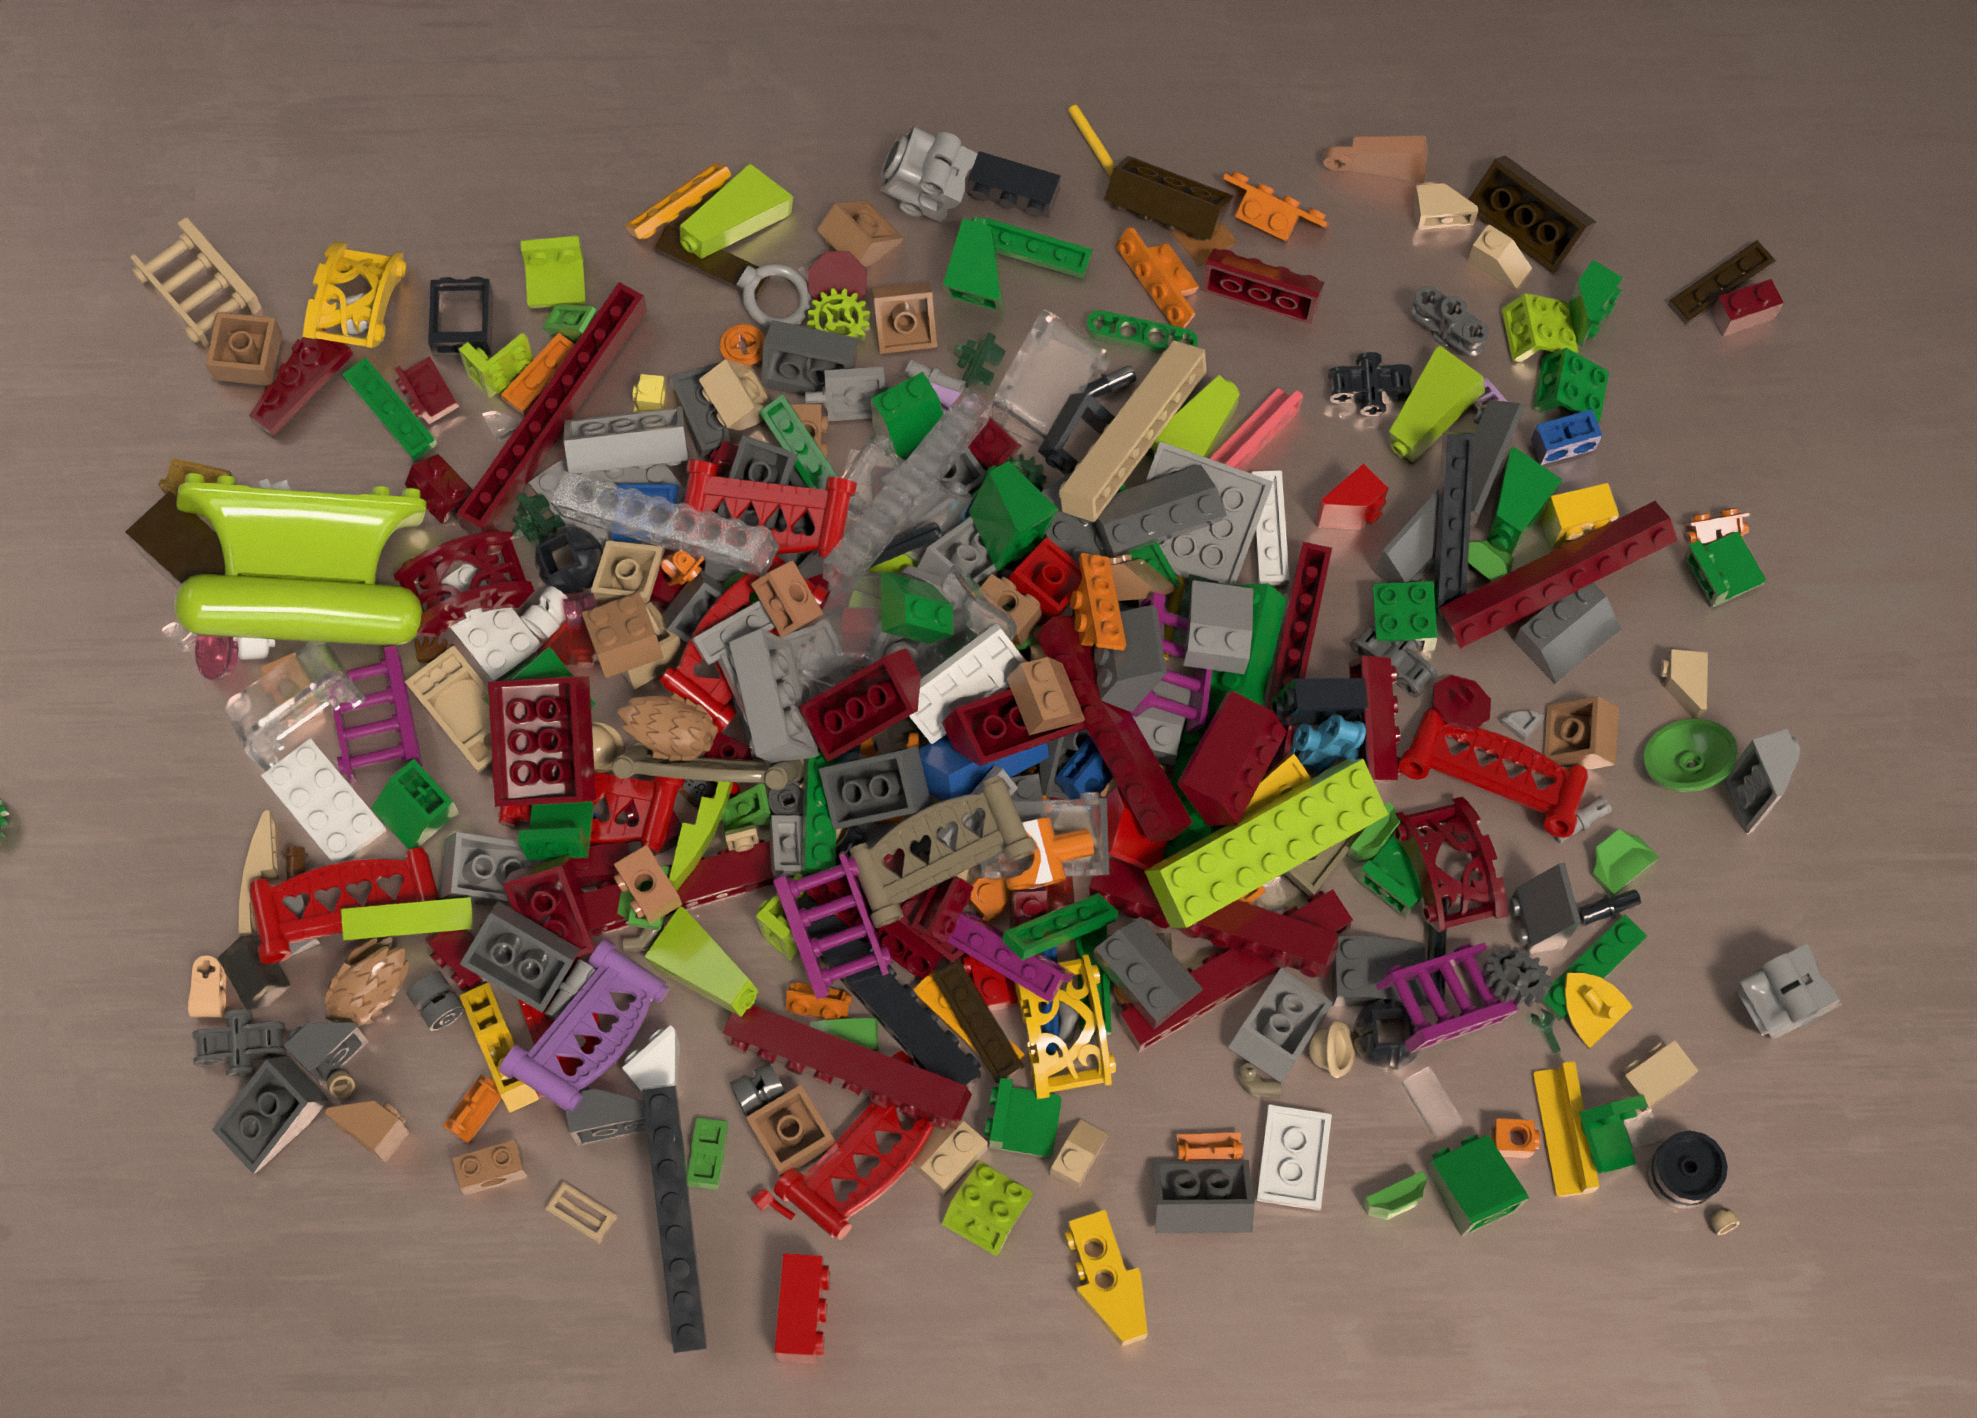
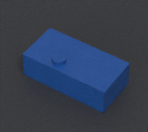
M948 735L940 738L933 744L930 743L918 749L928 792L940 801L971 794L995 765L1003 768L1008 776L1012 777L1049 758L1048 745L1045 743L983 766H978L954 750Z

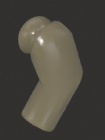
M663 924L661 930L644 928L639 936L623 937V951H649L663 931Z
M1245 1063L1240 1067L1238 1080L1250 1095L1255 1097H1280L1281 1083L1279 1081H1263L1257 1074L1256 1067L1253 1064Z

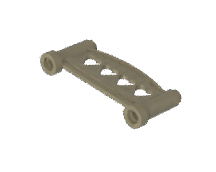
M637 741L628 748L626 753L617 757L612 764L614 774L622 779H627L634 774L703 781L766 783L769 788L780 790L790 782H798L804 778L805 759L781 761L771 768L767 767L765 761L701 756L690 761L678 760L670 762L668 759L652 758L653 751H650Z
M994 776L982 782L984 788L980 793L944 800L911 815L891 829L871 848H868L867 843H862L849 850L851 854L849 858L855 857L860 871L857 877L873 914L870 915L874 928H880L901 919L904 915L899 903L1002 852L1005 853L1008 862H1014L1038 850L1033 837H1028L1005 781H1001L1000 776ZM978 808H982L985 812L982 837L963 823L964 816L966 814L974 815ZM952 821L958 825L956 850H953L937 838V830L940 827L947 828ZM924 835H928L932 841L929 864L910 850V844L915 840L920 842ZM898 848L905 852L902 877L884 864V857L887 854L894 855Z

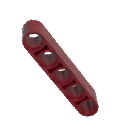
M847 876L806 890L807 894L820 905L853 894ZM862 893L868 913L871 915L873 914L866 896ZM858 906L833 914L850 928L863 924ZM899 921L880 928H874L880 946H887L891 959L917 977L924 978L929 976L943 958L941 954ZM868 935L864 936V938L870 942Z

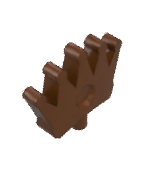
M425 637L422 647L419 640H415L416 658L419 663L429 664L448 650L447 639H444L443 643L439 646V638L434 637L432 644L429 645V638Z

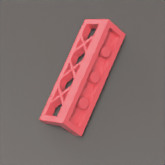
M1278 387L1210 459L1243 470L1299 412L1303 394L1296 390L1289 396Z

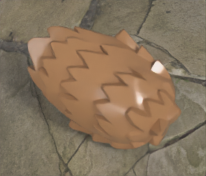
M673 693L670 698L661 696L635 697L629 700L631 705L622 707L617 711L619 717L625 723L621 725V728L634 740L643 744L650 751H653L652 758L668 759L670 762L696 759L705 751H710L718 731V727L713 725L712 718L701 705L694 704L688 698L685 701L676 693Z
M386 937L378 942L377 938H371L350 952L345 961L339 966L337 974L332 978L325 993L326 1019L332 1023L353 1022L359 1028L362 1025L372 1023L374 1017L384 1013L382 1008L395 1001L394 996L401 989L408 973L409 962L408 960L404 961L405 950L403 947L391 950L393 942L391 937Z

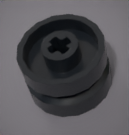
M1689 1130L1674 1134L1655 1150L1649 1160L1647 1174L1650 1186L1659 1199L1672 1207L1688 1209L1698 1207L1720 1190L1726 1180L1728 1165L1725 1153L1714 1139L1704 1133Z

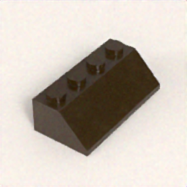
M1506 155L1494 159L1468 199L1477 205V217L1512 238L1519 248L1553 273H1556L1580 247L1596 224L1594 219Z
M1127 156L1114 167L1104 200L1111 202V206L1116 209L1135 211L1142 219L1150 221L1156 219L1163 222L1164 226L1168 229L1175 231L1182 229L1190 232L1191 237L1206 241L1207 239L1211 240L1217 234L1234 195Z

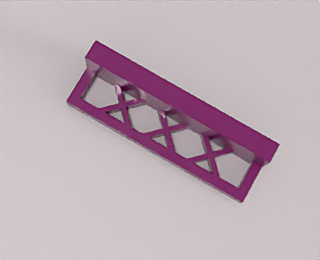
M961 912L955 931L947 940L948 943L1048 1002L1053 1001L1062 982L1071 981L1075 973L1040 953L1021 960L1002 941L1003 931L971 912Z

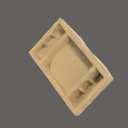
M453 645L404 682L427 713L449 737L458 751L479 773L492 763L489 705L482 699L488 694V686Z

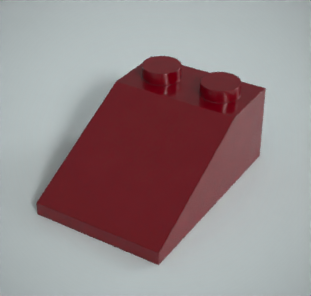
M569 854L510 872L503 882V886L513 910L581 949L576 957L595 952L596 949L580 882Z

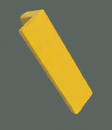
M1575 1061L1564 1062L1557 1069L1535 1071L1533 1073V1081L1555 1195L1562 1197L1593 1193L1600 1186L1596 1166L1591 1160L1589 1143L1581 1127L1579 1112L1585 1109Z

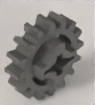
M1502 946L1500 952L1496 949L1493 950L1483 966L1485 970L1482 975L1488 979L1485 985L1496 989L1493 993L1495 996L1500 994L1505 996L1504 1002L1508 1003L1510 999L1514 1000L1517 1007H1520L1522 1002H1525L1528 1007H1532L1534 1002L1540 1004L1551 987L1549 983L1552 977L1546 974L1548 967L1538 964L1540 961L1539 957L1530 958V952L1527 950L1521 953L1515 946L1512 951Z

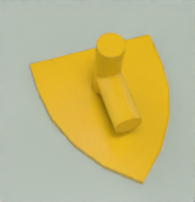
M1566 973L1564 989L1566 1010L1576 1033L1590 1049L1632 1008V1005L1614 985L1600 977L1586 973Z

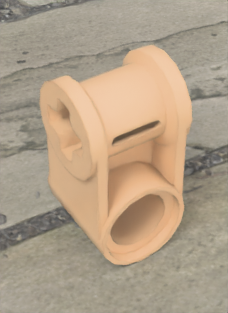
M201 956L193 963L191 991L188 998L190 1017H224L226 1012L227 970L213 956ZM211 967H213L215 972L209 973L207 978L204 974L210 972Z

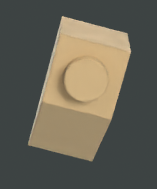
M1434 182L1416 185L1412 201L1417 230L1474 225L1478 214L1477 205L1445 183L1435 184Z
M1489 224L1473 244L1468 258L1469 263L1514 291H1517L1532 270L1531 265L1514 240Z
M1671 649L1666 659H1662L1660 665V676L1665 677L1664 688L1694 719H1701L1707 710L1708 652Z
M1080 1119L1053 1163L1050 1175L1079 1190L1109 1134Z

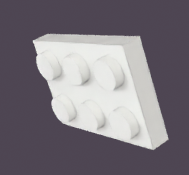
M1268 1105L1256 1201L1320 1211L1332 1114Z

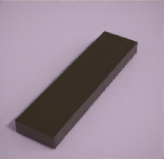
M668 225L655 247L656 253L742 293L743 289L736 284L747 266L749 265L754 269L759 268V266L722 249L701 259L696 254L690 253L683 248L680 243V230ZM767 276L759 282L754 292L755 299H758L771 276Z
M1756 240L1669 301L1668 306L1687 326L1713 308L1719 296L1739 290L1771 268L1776 260Z
M957 959L932 976L995 1082L999 1084L1000 1078L1007 1079L1025 1067L961 960Z

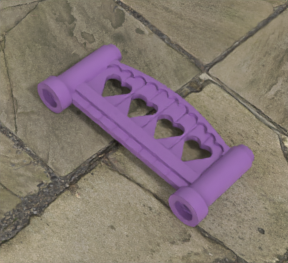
M603 939L588 961V964L596 972L529 1053L519 1045H515L504 1058L499 1072L509 1079L517 1078L562 1109H569L574 1112L584 1097L579 1091L604 1074L624 1054L637 1035L651 1001H656L660 1004L670 988L666 986L665 981L615 950V944L607 939ZM609 992L632 994L635 997V1001L628 1003V1010L620 1011L616 1008ZM592 1013L614 1015L618 1018V1022L611 1024L610 1032H602L598 1028ZM574 1034L596 1036L601 1040V1043L593 1047L594 1052L592 1054H585L582 1052ZM556 1056L579 1058L583 1061V1065L576 1068L574 1076H567L563 1072Z

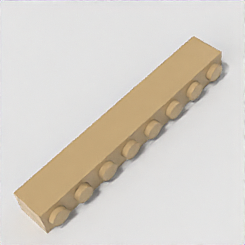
M1173 341L1168 349L1161 353L1158 362L1152 369L1148 370L1145 379L1139 387L1133 390L1130 399L1119 408L1114 420L1106 425L1103 434L1096 443L1091 445L1088 454L1082 462L1077 463L1069 479L1062 483L1059 489L1062 512L1088 521H1096L1207 372L1205 349Z

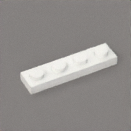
M1282 470L1252 471V474L1273 481L1255 531L1258 584L1289 585Z

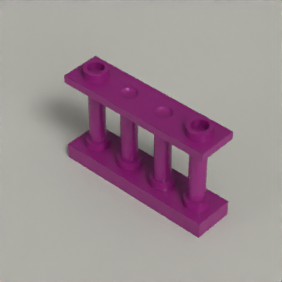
M1154 592L1140 603V607L1150 605L1157 607L1160 632L1162 623L1187 631L1188 618L1167 612L1164 607L1165 595ZM1161 635L1163 652L1184 659L1185 646L1164 640ZM1194 667L1192 678L1166 669L1167 674L1161 681L1191 690L1189 706L1157 696L1152 689L1131 714L1137 717L1150 707H1154L1187 718L1185 733L1191 735L1205 726L1210 716V711L1207 708L1212 670Z
M396 645L383 647L385 658L381 659L380 663L335 673L329 660L323 661L325 672L320 673L324 691L329 690L342 755L337 757L340 774H346L350 783L357 782L356 768L401 758L402 761L407 760L408 763L415 759L423 767L408 689L404 682L406 680L401 655ZM382 674L390 678L391 686L386 687L384 691L346 700L340 699L339 684ZM390 702V705L395 704L397 714H393L392 718L346 729L344 712ZM395 730L396 733L401 732L403 742H399L398 746L352 757L349 740Z
M846 851L841 852L839 855L842 864L796 881L795 878L789 879L786 872L774 876L773 879L816 999L829 995L830 990L828 986L833 985L832 981L879 965L882 975L889 974L888 965L893 963L887 946H880L855 876L859 875L860 871L855 857L848 858ZM847 876L853 894L809 910L799 908L796 897L800 896V892ZM858 906L863 924L818 940L816 937L810 938L807 927L811 926V922ZM868 935L874 950L873 954L831 969L827 967L821 968L818 956H821L823 951Z
M1466 943L1456 948L1453 953L1403 968L1402 965H1397L1384 972L1386 977L1376 984L1378 991L1394 986L1415 1027L1413 1029L1414 1035L1404 1042L1409 1053L1500 1023L1519 1010L1514 1000L1510 999L1506 1003L1500 1002L1499 998L1495 999L1490 987L1485 985L1487 981L1475 960L1476 956L1487 949L1485 943L1472 946L1471 943ZM1464 964L1484 1003L1483 1009L1478 1010L1476 1006H1472L1453 966ZM1441 971L1461 1010L1459 1017L1455 1018L1454 1014H1449L1430 976L1431 973ZM1418 979L1438 1018L1437 1024L1432 1026L1430 1022H1426L1407 981Z

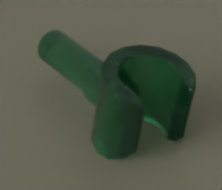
M1541 1009L1544 1014V1019L1541 1022L1538 1015L1531 1013V1023L1543 1030L1553 1053L1560 1052L1561 1049L1552 1029L1555 1022L1554 1015L1545 1009Z

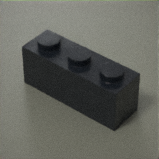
M979 151L968 178V194L978 200L997 202L1008 209L1017 208L1035 217L1043 216L1049 218L1060 190L1061 175Z

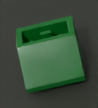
M1595 260L1591 261L1578 280L1568 304L1576 343L1581 347L1588 338L1591 340L1595 338L1602 326L1600 324L1604 318H1609L1617 305L1616 301L1623 291L1619 289L1623 277Z
M415 759L411 760L388 780L371 807L374 813L408 850L421 846L459 814L451 798Z

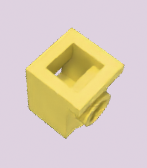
M641 374L639 383L635 384L633 388L634 412L665 409L667 387L664 376Z

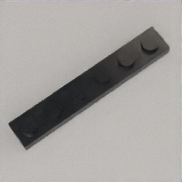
M1442 433L1434 579L1435 610L1437 615H1441L1438 608L1466 595L1475 449V434Z

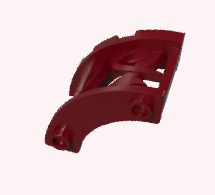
M492 529L484 533L456 538L437 545L402 564V567L393 575L394 579L399 581L401 587L410 589L417 596L423 611L416 636L438 638L451 626L466 619L465 613L480 607L482 612L501 608H519L535 590L532 582L526 581L512 542L514 538L512 532ZM502 552L505 563L493 566L499 562L497 554ZM455 562L468 564L481 570L472 578L469 590L460 592L457 588L450 585H441L447 571ZM509 572L512 581H508L503 574ZM482 581H486L487 585L479 586ZM415 583H419L420 587L427 591L419 594ZM448 594L452 595V597L445 599L443 595ZM425 602H427V611L423 607Z
M1463 796L1453 798L1452 805L1405 815L1403 812L1396 813L1400 824L1393 831L1394 837L1407 852L1416 871L1424 900L1422 912L1427 923H1430L1438 932L1445 931V928L1493 916L1496 919L1508 916L1503 877H1496V871L1492 862L1498 859L1489 834L1482 835L1477 825L1481 819ZM1417 830L1422 832L1424 836H1419ZM1458 835L1462 837L1465 843L1456 840ZM1443 841L1459 852L1471 854L1473 860L1464 868L1461 882L1448 875L1435 864ZM1470 872H1477L1479 881L1473 878L1469 886ZM1457 896L1461 898L1460 912L1444 915L1441 898L1448 899V909H1450L1456 902ZM1469 901L1482 903L1480 907L1467 910Z

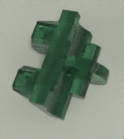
M990 332L987 333L985 339L979 341L975 350L976 342L971 339L967 341L966 345L958 344L954 349V355L959 358L957 362L958 367L965 368L966 364L969 363L961 379L965 381L966 389L971 384L984 390L989 387L995 373L982 366L987 361L996 367L1006 352L998 344L994 343L996 336Z
M526 493L517 496V500L520 502L516 509L518 514L512 518L516 524L512 529V534L516 539L526 537L529 542H532L537 538L540 542L548 532H556L558 527L566 526L558 514L547 520L542 516V514L550 510V504L543 493L530 498Z

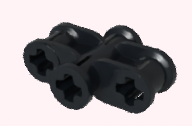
M1376 352L1359 354L1355 358L1358 366H1338L1327 372L1332 386V392L1329 395L1330 401L1335 404L1362 402L1360 413L1364 416H1378L1385 413L1386 404L1383 402H1405L1413 390L1410 385L1412 367L1406 364L1379 366L1382 362L1381 354Z

